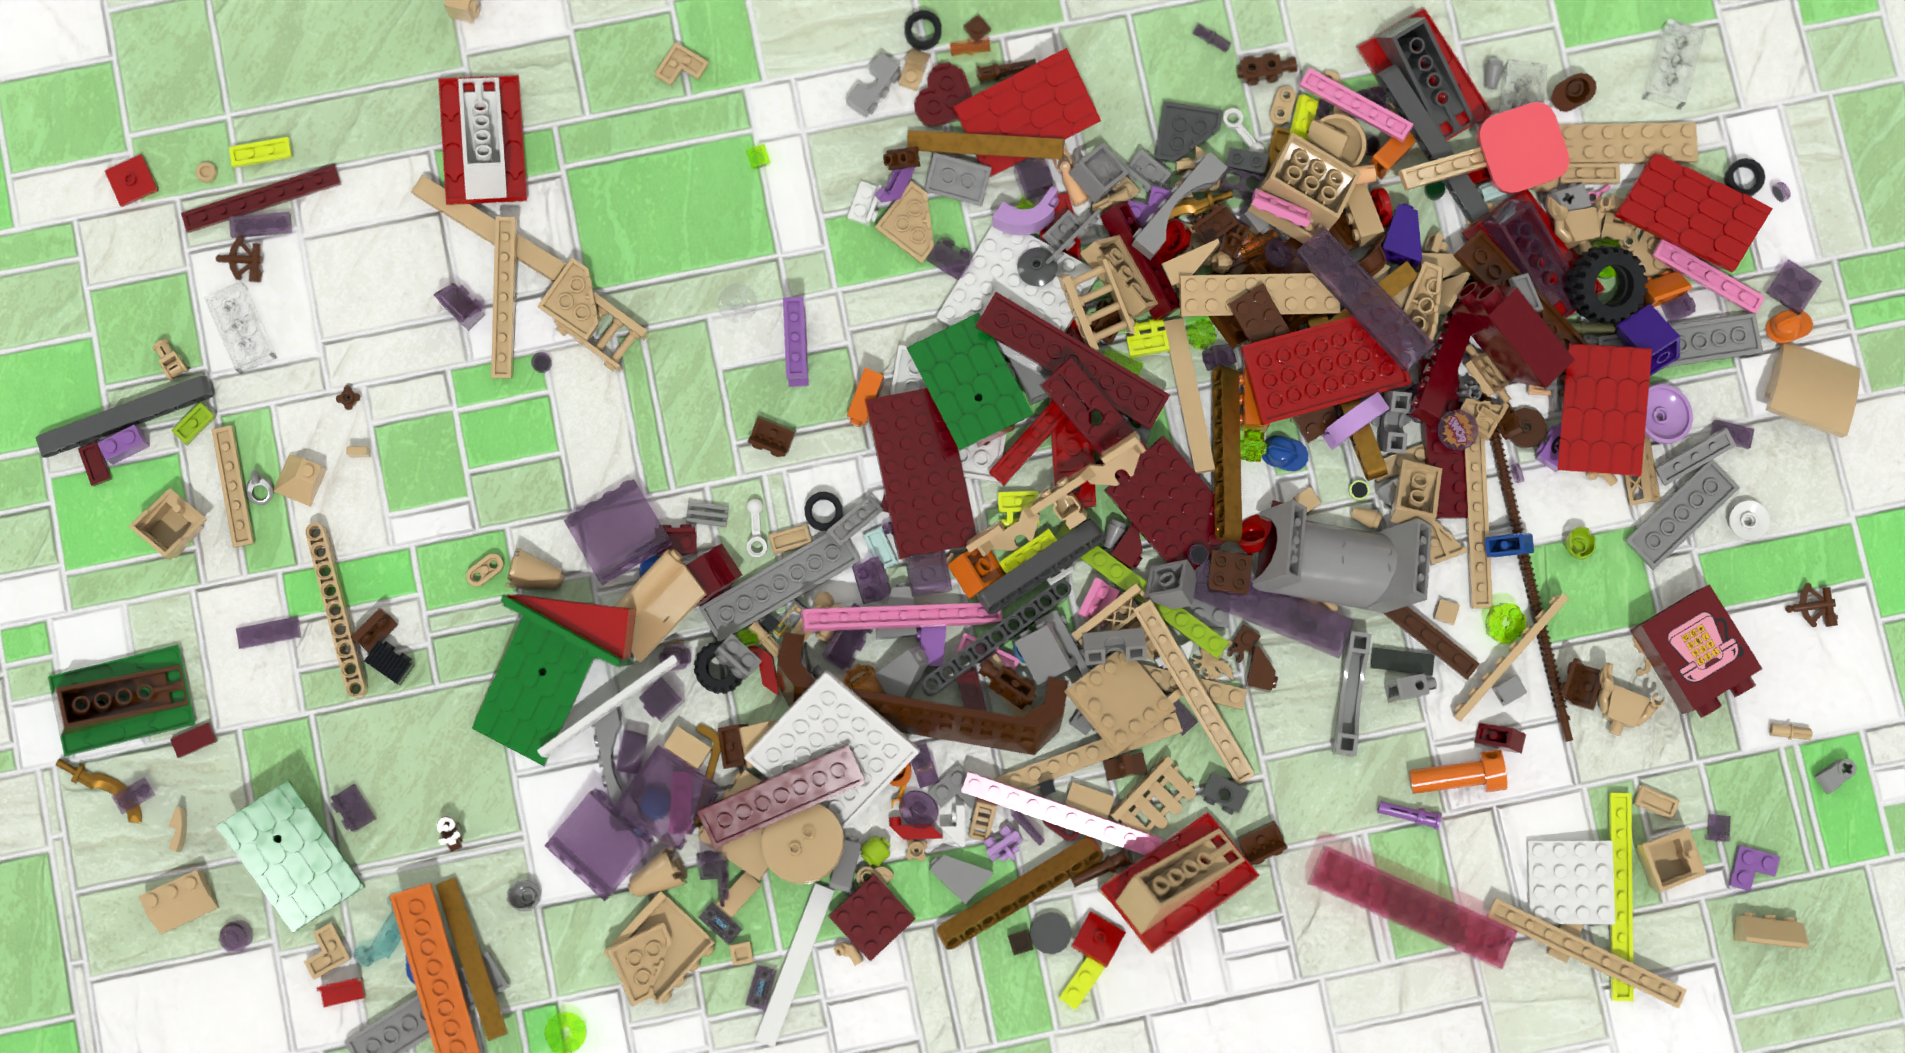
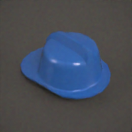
M1274 435L1268 437L1261 446L1262 459L1273 467L1287 471H1298L1308 461L1307 448L1301 442L1291 438Z

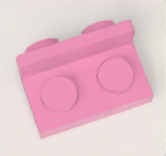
M1095 577L1078 614L1086 621H1089L1117 599L1121 592ZM1107 621L1101 623V627H1104Z

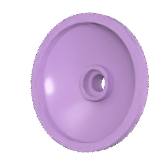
M1659 384L1650 387L1645 434L1650 439L1662 444H1671L1683 439L1689 433L1693 423V411L1687 397L1680 390L1670 385Z

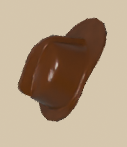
M1587 73L1569 76L1556 85L1553 90L1552 103L1554 107L1559 111L1568 112L1587 103L1596 93V81Z
M1386 234L1350 269L1356 267L1368 278L1381 271L1386 263V255L1380 244L1386 237Z

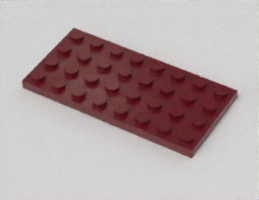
M924 388L865 400L898 559L966 546L967 541L977 534L959 450L928 389Z

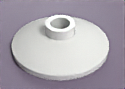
M1743 501L1732 509L1729 516V524L1737 537L1746 541H1754L1767 533L1770 526V516L1766 508L1760 503ZM1745 518L1750 520V525L1745 524Z

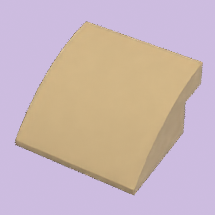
M1292 133L1258 190L1311 211V221L1308 227L1295 225L1288 219L1278 218L1266 210H1259L1252 205V202L1247 211L1317 251L1323 244L1329 229L1340 218L1361 173Z
M1790 342L1781 344L1764 395L1769 398L1765 410L1843 438L1848 435L1859 391L1860 368Z

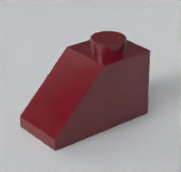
M1133 524L1111 553L1112 557L1129 569L1132 566L1137 568L1143 559L1140 556L1143 552L1140 534Z
M1479 723L1475 743L1522 754L1526 734L1514 728Z

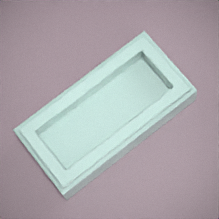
M881 526L863 534L879 572L898 564Z

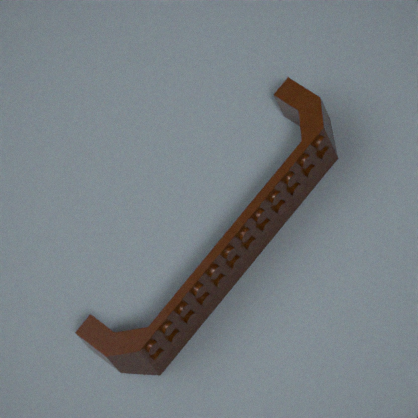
M784 632L777 663V685L790 708L815 680L802 664L805 635ZM1048 677L1043 704L1022 717L854 688L849 689L902 733L1035 755L1060 731L1067 696L1064 691L1068 688L1069 681Z

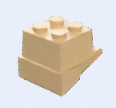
M169 488L128 527L165 558L171 560L172 558H177L203 529L201 525L207 518Z
M1689 827L1637 845L1636 852L1650 888H1654L1655 892H1663L1706 875Z

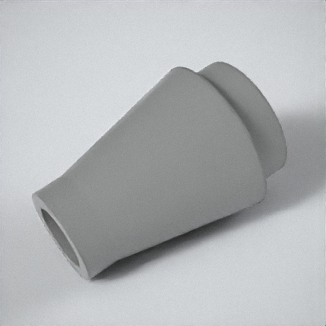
M1488 59L1487 64H1485V88L1497 89L1505 68L1503 61Z
M1111 518L1110 523H1107L1103 546L1114 550L1126 531V524Z

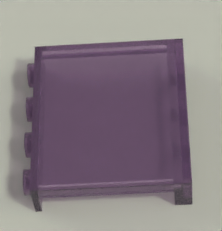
M634 479L623 482L616 490L606 492L601 499L596 502H589L584 509L571 513L564 520L602 586L673 544Z
M657 745L616 802L610 814L615 818H618L621 814L673 848L670 853L673 855L677 849L681 851L687 842L684 839L686 835H692L698 826L695 823L698 818L700 819L697 810L707 806L708 803L712 804L715 802L719 795L716 791L720 785Z
M595 788L587 794L544 846L603 901H606L612 897L619 885L657 843L649 832L643 831L639 827L635 819L623 813L621 806L612 803L603 790Z

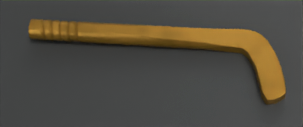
M702 724L698 725L696 730L713 742V749L695 811V817L692 822V826L700 828L701 823L697 810L706 806L721 752L718 734Z

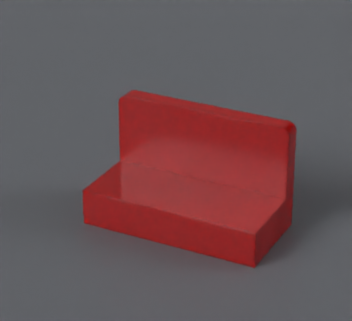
M362 977L316 987L317 991L321 992L323 1007L366 998Z

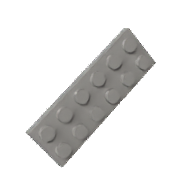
M1712 459L1701 467L1624 541L1654 570L1740 487Z

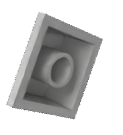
M1182 560L1151 566L1145 599H1151L1154 603L1171 609L1192 606L1197 574L1189 561Z

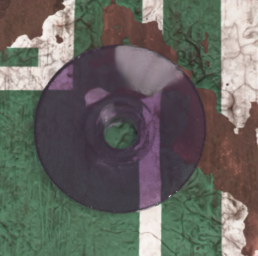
M918 790L909 791L903 795L899 802L901 817L912 827L928 828L938 818V806L935 800L925 792Z

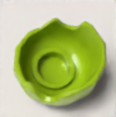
M1577 527L1570 531L1566 537L1565 547L1574 558L1586 559L1596 549V537L1590 534L1589 528Z

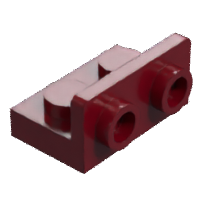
M681 524L680 528H672V525H659V528H655L656 555H663L667 549L671 551L675 549L681 555L697 554V530L691 524Z

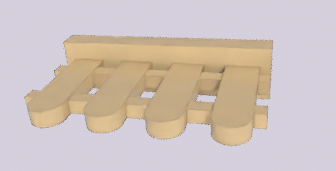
M1164 755L1110 811L1109 816L1115 821L1120 819L1122 821L1121 824L1152 834L1150 830L1154 826L1159 829L1167 827L1168 821L1164 815L1168 811L1172 814H1179L1181 812L1182 806L1178 801L1182 797L1189 800L1195 797L1196 791L1192 787L1194 783L1191 780L1187 782L1178 773L1180 769L1176 765L1171 767L1174 762ZM1162 775L1164 778L1158 782L1157 779ZM1167 782L1178 791L1174 797L1163 787ZM1148 790L1149 793L1144 797L1143 794ZM1153 797L1157 798L1165 806L1160 812L1149 802ZM1135 805L1136 807L1130 812L1129 809ZM1140 811L1150 820L1146 827L1135 817Z

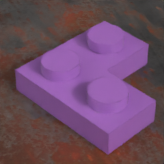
M1153 185L1148 204L1132 199L1129 200L1128 204L1138 223L1147 226L1145 221L1152 213L1155 214L1159 210L1157 207L1164 199H1170L1172 196L1170 192L1172 190Z
M1739 845L1735 855L1729 886L1751 891L1755 872L1775 877L1780 856Z

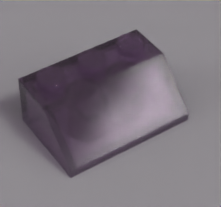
M853 603V605H852L851 607H860V606L857 605V604H855V603ZM874 629L837 630L822 654L823 659L842 671H845L846 668L850 669L856 660L853 656L857 650L861 652L866 644L864 638L867 633L872 634Z

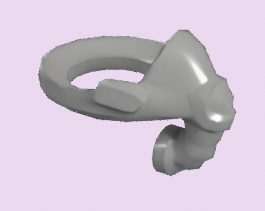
M253 470L251 472V479L246 485L247 496L254 504H267L273 497L272 482L268 478L262 477L257 470ZM257 485L266 487L268 490L267 498L256 500L252 495L253 488Z

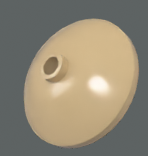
M1332 114L1320 119V121L1334 127V129L1350 136L1342 153L1344 155L1341 162L1350 167H1357L1363 160L1367 149V139L1361 125L1352 117L1343 114Z

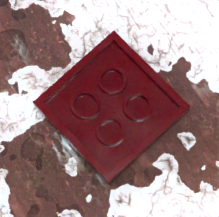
M874 873L828 915L834 924L870 962L915 920L914 916Z

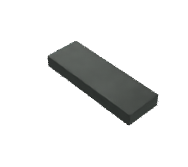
M1374 647L1371 668L1432 676L1435 655Z

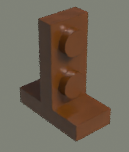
M1143 752L1130 755V753L1124 754L1119 758L1103 761L1107 781L1147 773Z

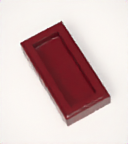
M98 441L78 448L91 486L94 487L112 480Z
M210 723L170 739L177 758H182L218 742Z

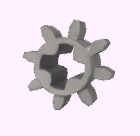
M1467 380L1465 383L1459 384L1460 388L1456 392L1460 397L1459 402H1464L1466 398L1479 401L1483 393L1479 388V384H1474L1473 380Z

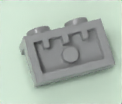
M733 634L714 652L717 655L716 659L721 664H727L732 669L733 675L743 680L762 662Z

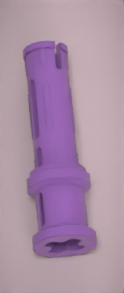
M1380 800L1377 810L1379 814L1413 821L1417 826L1425 825L1433 827L1434 830L1439 829L1442 817L1441 812L1436 814L1425 811L1424 808L1416 810L1383 802L1382 800Z

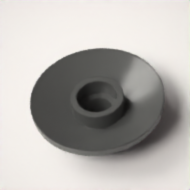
M1032 248L1021 255L1017 270L1022 281L1031 286H1043L1053 280L1058 267L1057 262L1055 263L1054 260L1048 265L1045 263L1052 255L1049 250ZM1039 262L1040 266L1034 267L1033 264Z

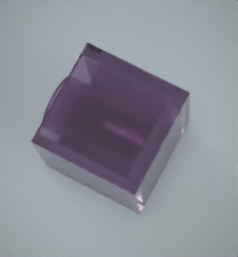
M1037 158L1015 166L1014 176L1023 201L1044 195L1051 186L1053 187V177L1049 166H1046L1044 158Z
M662 677L639 697L644 703L643 708L660 722L666 720L685 702Z

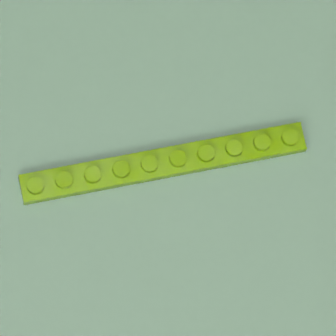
M1064 524L1055 538L1059 540L1074 530V528L1070 530ZM1099 546L1080 557L1082 561L1126 592L1137 583L1146 593L1147 582ZM1140 594L1134 597L1141 604L1146 602ZM1154 603L1165 622L1215 659H1218L1229 645L1227 640L1185 609H1171Z

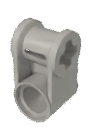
M1839 759L1818 772L1814 778L1824 792L1829 794L1854 776L1857 768L1852 760ZM1843 765L1847 766L1845 768L1846 772H1842V769L1844 768Z

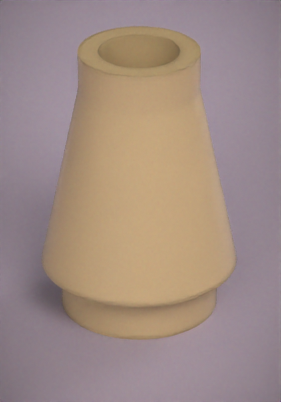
M1354 507L1351 518L1370 529H1378L1383 514L1378 513V510Z

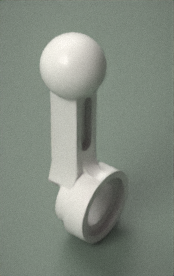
M1236 108L1226 110L1223 115L1225 126L1237 133L1249 148V151L1265 153L1264 146L1261 143H1257L1242 125V112ZM1229 116H1236L1239 120L1237 123L1232 124L1227 119Z
M751 499L747 503V510L751 514L752 538L747 543V551L753 557H761L767 551V543L761 537L760 513L763 509V504L758 499ZM755 541H760L763 544V550L760 553L752 551L751 546Z

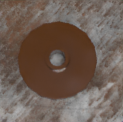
M1532 408L1516 410L1515 412L1519 415L1523 431L1509 438V440L1520 448L1537 446L1544 439L1547 431L1544 417ZM1525 424L1529 425V431L1524 429Z

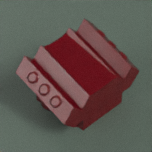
M723 544L715 546L709 552L702 554L686 565L707 593L694 608L704 605L731 589V585L743 576Z

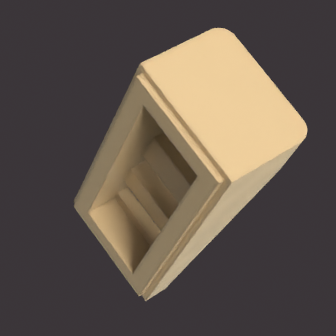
M978 797L969 838L985 841L990 837L997 808L996 803ZM978 812L989 814L990 816L978 814ZM976 820L987 822L988 825L976 822ZM975 828H979V829H983V830H987V831H986V833H985V832H981V831H976V830H974V829H975Z

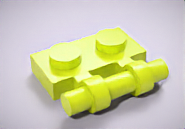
M1153 318L1149 319L1148 322H1135L1133 327L1135 333H1133V336L1126 337L1130 358L1169 352L1170 347L1166 330L1158 331L1157 329L1164 327L1163 319L1155 321ZM1148 329L1151 331V333L1140 335V331Z
M1038 491L998 492V513H1007V519H1001L1004 527H1008L1019 520V518L1013 519V513H1021L1024 506L1039 497Z

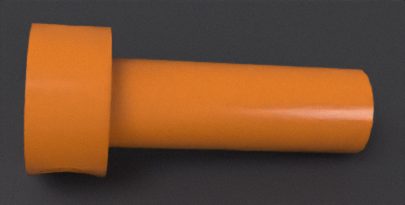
M1502 750L1480 752V761L1409 770L1413 794L1484 785L1486 793L1507 790L1508 788Z

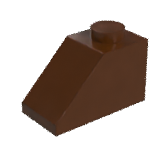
M1259 646L1253 648L1245 687L1271 692L1272 688H1276L1278 677L1275 676V669Z

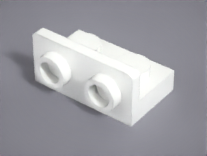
M860 181L847 219L869 227L872 221L876 222L879 213L876 210L877 206L883 202H880L875 197V194L883 186H875Z

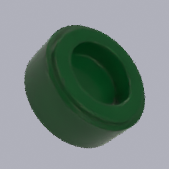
M1438 181L1427 184L1424 189L1425 195L1430 200H1439L1445 193L1444 183Z

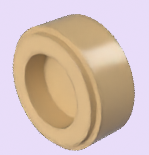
M203 162L198 165L196 176L200 181L211 183L217 178L218 172L213 164Z

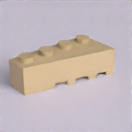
M1120 235L1097 240L1080 253L1092 269L1100 266L1097 260L1099 257L1106 258L1111 262L1113 266L1112 275L1127 313L1132 318L1143 316L1158 304ZM1103 273L1098 275L1102 283L1107 285Z

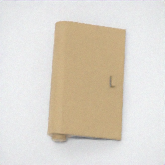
M667 549L614 605L615 607L636 609L631 652L639 662H642L707 594L682 562L681 554L675 549L672 551Z

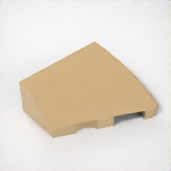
M1315 119L1311 123L1307 138L1314 146L1341 161L1344 155L1342 153L1350 136Z
M1466 398L1457 413L1466 414L1469 420L1468 424L1474 425L1469 430L1488 441L1509 405L1507 403L1497 405L1491 404V401L1484 400L1479 402L1475 399Z

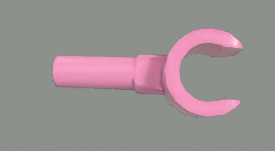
M1606 185L1599 191L1589 192L1588 196L1593 195L1596 200L1603 193L1611 189V187Z

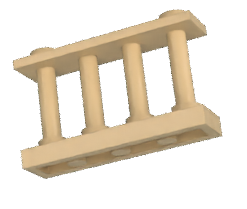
M1103 257L1097 258L1100 266L1074 278L1065 273L1057 276L1084 344L1095 351L1099 350L1097 345L1099 340L1125 329L1127 333H1135L1133 328L1135 322L1132 316L1127 313L1112 275L1113 266L1109 260ZM1103 273L1107 285L1083 296L1077 295L1075 288H1077L1078 284ZM1106 293H1111L1114 300L1113 304L1089 315L1085 314L1083 310L1085 303ZM1118 311L1121 322L1097 333L1092 332L1090 325L1093 321Z
M595 292L594 298L597 306L598 320L600 321L607 314L613 318V323L595 346L557 320L553 321L557 326L556 330L563 336L568 334L605 361L604 365L611 371L616 369L618 372H621L622 368L617 364L620 358L635 339L641 338L645 340L649 335L646 329ZM619 327H626L629 329V335L613 356L609 358L602 353V349Z

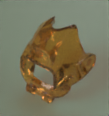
M858 663L855 665L856 667L846 671L847 675L844 678L843 684L848 688L881 693L882 685L874 675L876 670L872 666H860ZM862 671L866 672L865 674L851 682V678Z

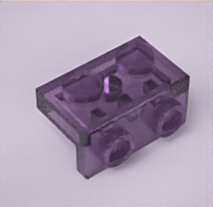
M879 556L852 566L863 604L880 601L890 595V585L885 579L884 566Z

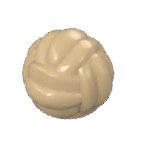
M1222 251L1214 254L1211 259L1212 269L1219 274L1228 272L1232 266L1231 257Z

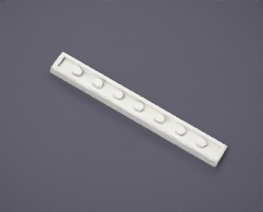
M672 655L538 749V753L542 757H548L680 664V661L675 655Z
M815 883L755 1038L756 1041L775 1047L835 892L834 890Z

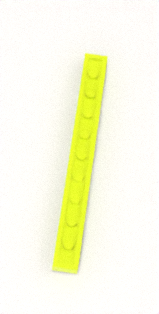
M1609 793V841L1613 843L1615 924H1610V952L1633 963L1631 793ZM1611 977V1001H1634V988Z

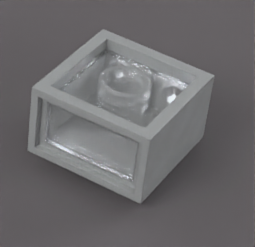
M1102 143L1081 159L1068 174L1096 203L1114 189L1130 172L1108 147Z

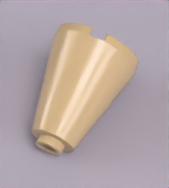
M516 547L514 552H517L518 555L512 558L507 579L511 581L510 583L507 582L505 587L556 589L557 586L562 585L564 575L561 574V569Z
M666 847L629 879L630 884H628V888L632 895L642 897L679 887L688 882L684 880L688 878L686 869L679 857L675 859L673 856L675 851L671 847Z

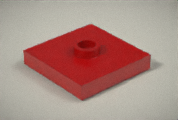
M141 154L105 170V174L121 207L159 191Z
M1090 911L1071 947L1107 968L1126 932Z

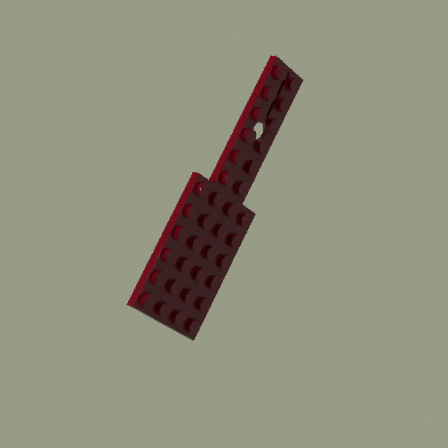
M1068 358L1039 385L1100 456L1104 451L1134 432L1072 358ZM1095 409L1099 410L1103 417L1102 422L1097 426L1091 425L1088 421V414ZM1161 436L1150 448L1140 439L1146 452L1140 453L1134 475L1130 477L1125 470H1117L1115 474L1118 477L1116 479L1120 484L1117 486L1109 485L1103 491L1166 563L1188 560L1195 571L1202 564L1195 562L1192 558V551L1196 547L1206 549L1207 560L1212 550H1217L1226 542L1216 539L1214 493L1165 436Z

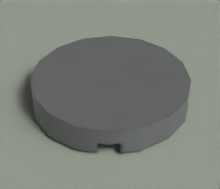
M1042 914L1035 919L1031 926V941L1036 949L1043 953H1060L1070 942V925L1059 914Z

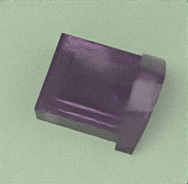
M1708 814L1707 835H1705V839L1714 842H1730L1731 816Z

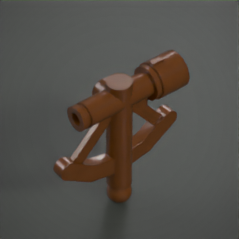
M238 236L231 246L229 255L216 256L215 260L217 262L229 263L230 270L236 280H242V274L250 270L249 282H261L262 272L260 264L263 263V257L260 256L261 244L253 243L251 252L243 243L244 238ZM241 246L249 256L237 255L238 248ZM236 263H246L248 265L239 271Z
M1806 583L1800 593L1799 604L1787 605L1785 607L1787 613L1793 611L1801 612L1803 618L1811 627L1817 626L1816 621L1822 615H1824L1825 627L1838 625V615L1834 613L1833 608L1836 607L1835 599H1832L1831 587L1822 588V597L1811 588L1812 585L1810 583ZM1810 592L1821 601L1806 603L1808 593ZM1821 609L1814 618L1809 615L1808 610Z

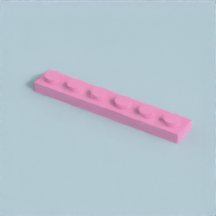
M1309 68L1299 84L1302 89L1402 143L1413 128V123L1311 68Z
M1662 239L1658 242L1651 256L1750 314H1757L1765 296L1692 254Z

